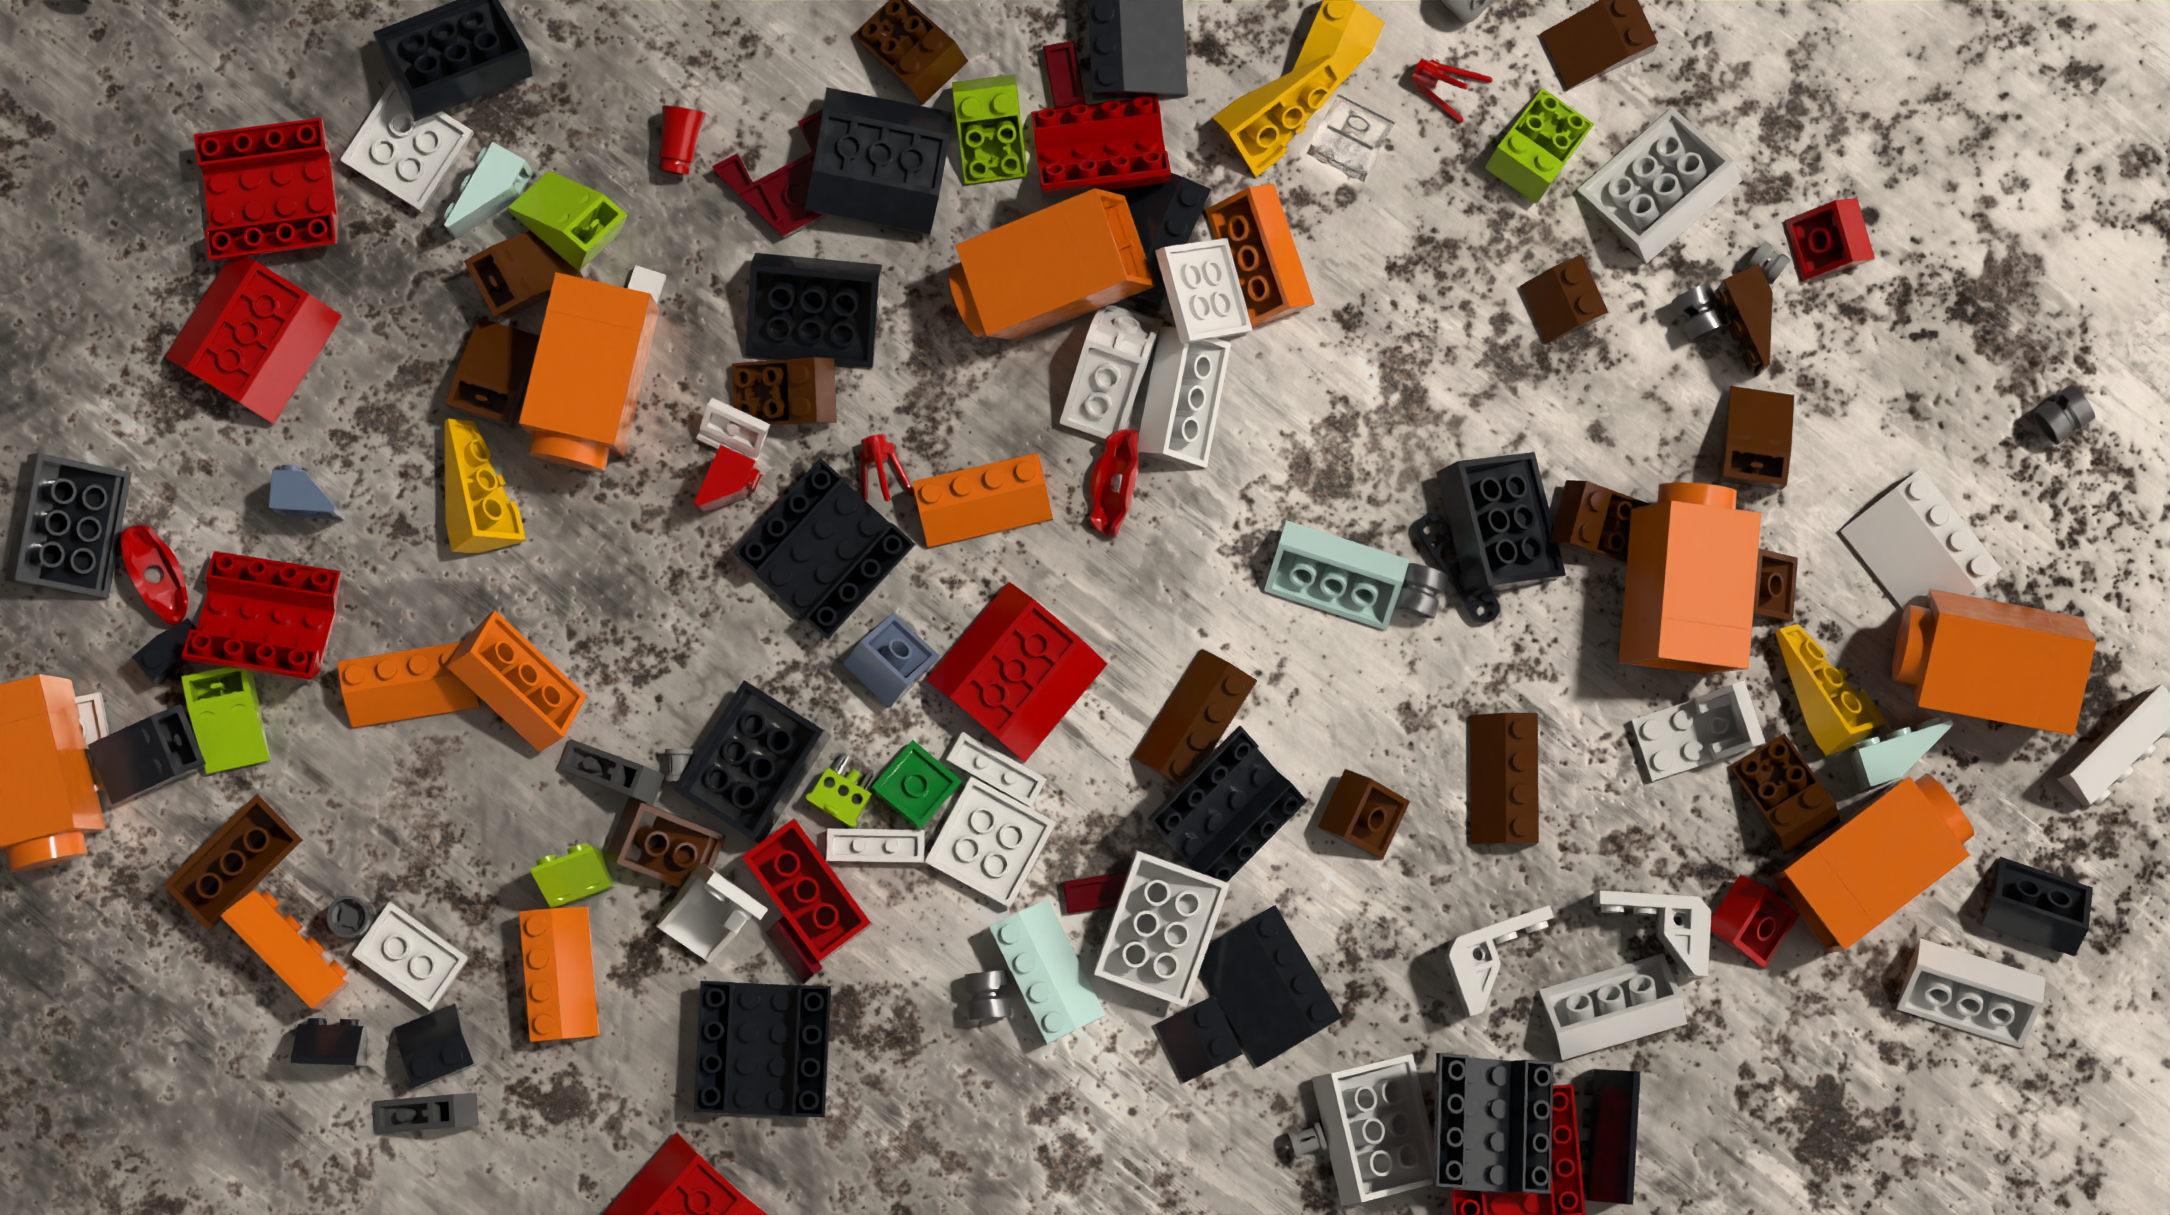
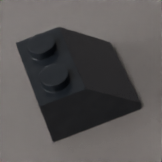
M1214 995L1155 1024L1183 1083L1243 1054Z
M456 1003L394 1028L401 1059L413 1088H421L479 1064Z
M307 1018V1024H298L291 1054V1063L367 1066L368 1027L359 1026L360 1020L340 1019V1025H327V1019Z

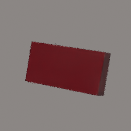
M1074 40L1043 46L1054 109L1072 107L1077 104L1085 105L1086 101Z
M1127 872L1063 881L1067 914L1116 907Z
M786 917L776 921L766 931V934L803 984L811 980L823 969Z

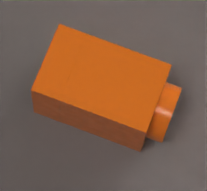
M1097 188L956 244L961 262L952 265L949 269L951 292L957 309L968 329L977 337L986 335L1016 341L1156 286L1125 196Z
M555 272L519 424L532 437L529 455L554 464L599 473L605 472L609 455L624 458L660 310L651 293Z
M1662 483L1658 486L1657 504L1631 510L1618 663L1701 674L1749 669L1761 513L1737 510V491L1735 489L1703 483Z
M1929 589L1925 607L1908 604L1903 612L1895 643L1892 678L1894 682L1910 684L1918 707L2074 736L2096 640L2083 617Z
M38 674L0 684V853H6L10 872L35 870L82 858L88 855L84 835L106 830L98 793L94 787L96 784L93 771L90 768L87 757V745L82 735L83 728L79 722L80 715L78 706L75 704V693L71 679Z
M1925 773L1914 782L1908 776L1893 782L1770 876L1828 952L1844 951L1968 858L1970 854L1963 844L1971 839L1975 833L1963 810L1934 777Z

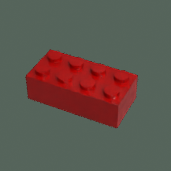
M795 818L742 856L743 860L819 963H822L873 925Z

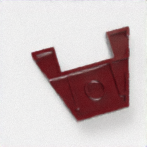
M822 109L797 122L812 152L753 182L738 153L712 166L714 172L783 238L828 216L804 211L820 130Z

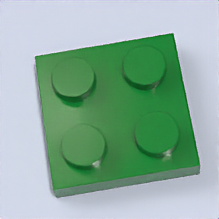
M912 740L870 790L917 830L921 831L961 785L962 780Z

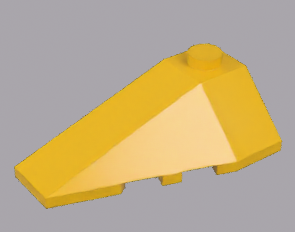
M1323 0L1292 71L1329 54L1344 77V80L1341 82L1342 84L1358 65L1372 53L1385 22L1353 0ZM1317 110L1313 111V113L1309 116L1305 123L1316 113Z
M1327 54L1237 98L1212 118L1230 146L1251 173L1257 177L1283 157L1288 150L1286 145L1296 133L1301 134L1306 128L1305 121L1314 110L1322 108L1344 80V77L1333 58Z
M448 418L444 421L445 523L451 551L478 554L524 542L526 538L520 511L515 501H509L502 487L506 483L501 474L496 475L489 461L491 453L475 421Z
M1799 624L1780 628L1775 632L1808 730L1814 737L1817 746L1823 750L1826 756L1850 748L1888 724L1870 696L1863 689L1857 692L1845 680L1848 674L1841 667L1837 670L1825 659V651Z

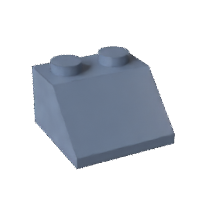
M282 465L281 470L272 469L269 509L279 516L344 520L343 511L317 481L307 474V471L301 470V466Z
M892 613L858 643L843 665L890 708L917 683L940 658V655L896 614Z

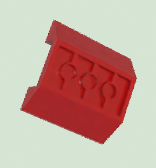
M1141 96L1136 99L1121 101L1109 100L1104 103L1089 105L1077 104L1072 107L1057 109L1045 108L1040 111L1031 112L1042 198L1081 194L1094 188L1105 191L1170 182L1171 170L1163 140L1158 96Z
M322 118L194 134L197 165L203 171L209 228H205L209 261L337 244L339 217L333 166Z
M248 256L228 258L165 358L192 375L194 374L274 425L343 316L311 294Z
M214 551L206 575L208 593L197 629L189 630L182 659L312 680L321 671L336 619L341 571Z
M1008 582L929 675L926 681L950 701L952 700L1025 763L1108 663L1036 600L1011 582Z
M1573 1084L1553 1085L1551 1194L1451 1190L1453 1215H1586Z
M676 1132L603 1215L769 1214L750 1197L747 1198L707 1162L695 1147Z

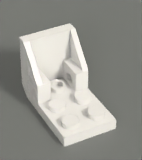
M1115 303L1099 308L1086 336L1059 423L1104 439L1114 432L1125 430L1163 320Z
M1745 681L1726 686L1697 697L1694 700L1630 721L1651 782L1754 749L1766 743Z
M701 863L687 879L656 924V927L711 963L737 935L747 919L750 920L754 915L761 920L768 909L711 868Z
M1598 891L1594 893L1593 906L1601 907V913L1620 914L1624 912V908L1633 909V915L1653 916L1657 914L1656 936L1687 977L1695 978L1708 976L1711 910L1700 897ZM1674 917L1681 918L1680 925L1675 924Z
M1550 905L1451 940L1444 957L1465 1017H1471L1484 1011L1501 963L1492 939H1495L1497 945L1517 938V930L1525 928L1527 934L1548 927L1547 920L1554 918ZM1481 951L1482 958L1480 961L1474 959V952Z

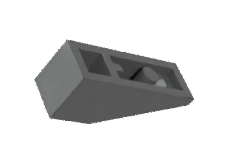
M569 739L558 767L562 771L651 805L655 802L665 776L646 766Z
M477 1093L374 1101L376 1134L479 1125Z

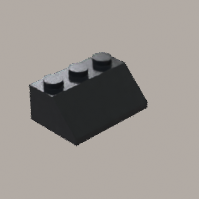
M2000 857L1984 903L1982 926L2075 957L2089 930L2093 887Z

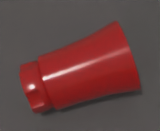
M662 105L659 171L677 175L690 174V163L694 162L700 130L706 116L705 112Z

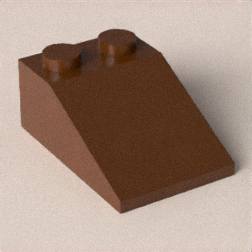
M1599 0L1541 33L1543 41L1568 91L1654 52L1658 45V41L1638 0Z
M629 797L604 857L627 868L682 888L692 872L701 863L713 869L726 835Z

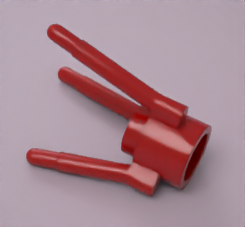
M1421 58L1411 78L1412 82L1418 84L1416 91L1426 95L1459 123H1462L1464 121L1463 117L1429 88L1436 89L1440 80L1464 90L1468 88L1466 83L1443 74L1444 72L1491 83L1493 78L1441 64L1433 59L1428 61Z
M877 434L862 439L861 445L863 450L858 451L861 460L862 498L864 500L868 499L869 461L870 465H876L884 501H890L883 463L889 461L888 456L909 496L913 497L915 492L895 453L893 443H887L886 435Z

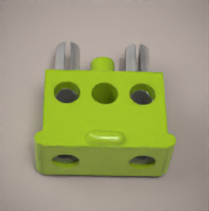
M842 753L833 769L827 767L812 793L806 795V801L809 805L847 828L856 829L857 820L872 798V793L869 791L878 779L879 774L875 772L866 789H864L874 773V770L870 769L861 785L858 786L855 783L861 773L851 768L846 778L842 776L852 759L850 755L845 759L847 754ZM845 759V761H844V763L842 764L841 768H840L839 771L837 772V770H838V768L840 767L841 763H842L843 760ZM828 780L835 783L831 788L826 787L824 784ZM840 789H847L849 792L846 796L838 794ZM860 797L862 802L856 805L852 802V799Z

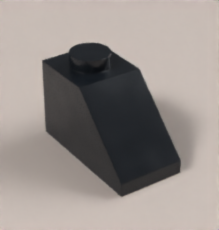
M189 618L160 633L132 656L152 682L160 685L188 661L182 659L183 649L189 630L197 629Z

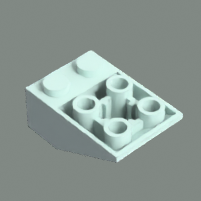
M494 142L491 143L489 148L484 147L476 160L478 167L473 176L468 175L464 179L460 187L462 194L456 204L452 202L444 214L443 219L446 220L444 226L452 237L459 238L511 205L520 197L533 175V171L526 160Z
M1941 717L1916 725L1918 731L1911 732L1910 727L1887 734V741L1880 742L1878 736L1855 744L1856 751L1848 755L1860 791L1901 778L1953 725L1952 720L1943 723Z

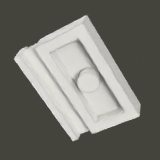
M711 398L707 404L696 439L719 449L720 445H723L757 461L770 424Z

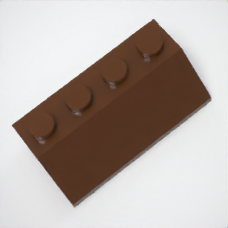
M1201 649L1133 755V758L1179 787L1214 751L1256 685L1257 680L1224 659Z
M1538 713L1470 715V845H1536L1539 843Z
M257 793L163 886L209 932L223 919L221 915L254 889L303 839L287 819L261 793Z

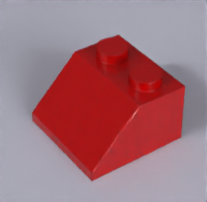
M1857 198L1834 200L1785 220L1802 281L1848 270L1875 259Z
M720 445L693 503L698 511L706 514L746 499L750 491L755 493L763 477L760 474L761 468L757 461Z
M1740 874L1717 911L1713 914L1710 932L1732 949L1766 969L1800 914L1769 888Z

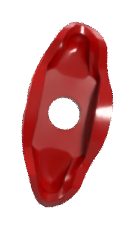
M1135 429L1120 430L1106 437L1104 452L1097 460L1091 476L1090 496L1092 511L1089 521L1099 533L1111 539L1117 537L1120 526L1132 503V495L1138 474V431ZM1121 474L1122 480L1119 492H1117L1114 483L1117 476Z
M140 524L127 527L121 533V546L125 566L132 583L146 604L160 618L172 626L180 623L185 618L188 609V596L184 575L178 560L171 549L150 527ZM148 567H158L163 573V579L158 583L147 581L144 572Z

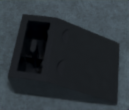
M181 704L149 716L87 745L112 805L203 770L206 765Z

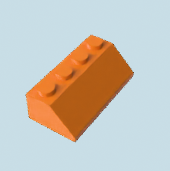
M1274 184L1248 187L1205 209L1215 240L1228 239L1252 328L1293 315L1315 304Z
M1038 453L912 481L928 548L1053 520Z
M496 610L492 611L459 645L447 665V668L539 752L565 736L587 697L583 691Z
M463 641L337 661L342 696L351 727L358 728L480 708L479 696L447 668L448 663Z
M254 889L221 915L235 932L311 1009L323 1010L350 983L344 977L348 973L345 968L335 959L331 963L322 954L325 948L314 937L311 936L307 939L299 931L303 926L290 913L284 916L277 907L280 903L269 891L266 890L262 893Z
M588 906L519 911L530 1042L599 1036Z

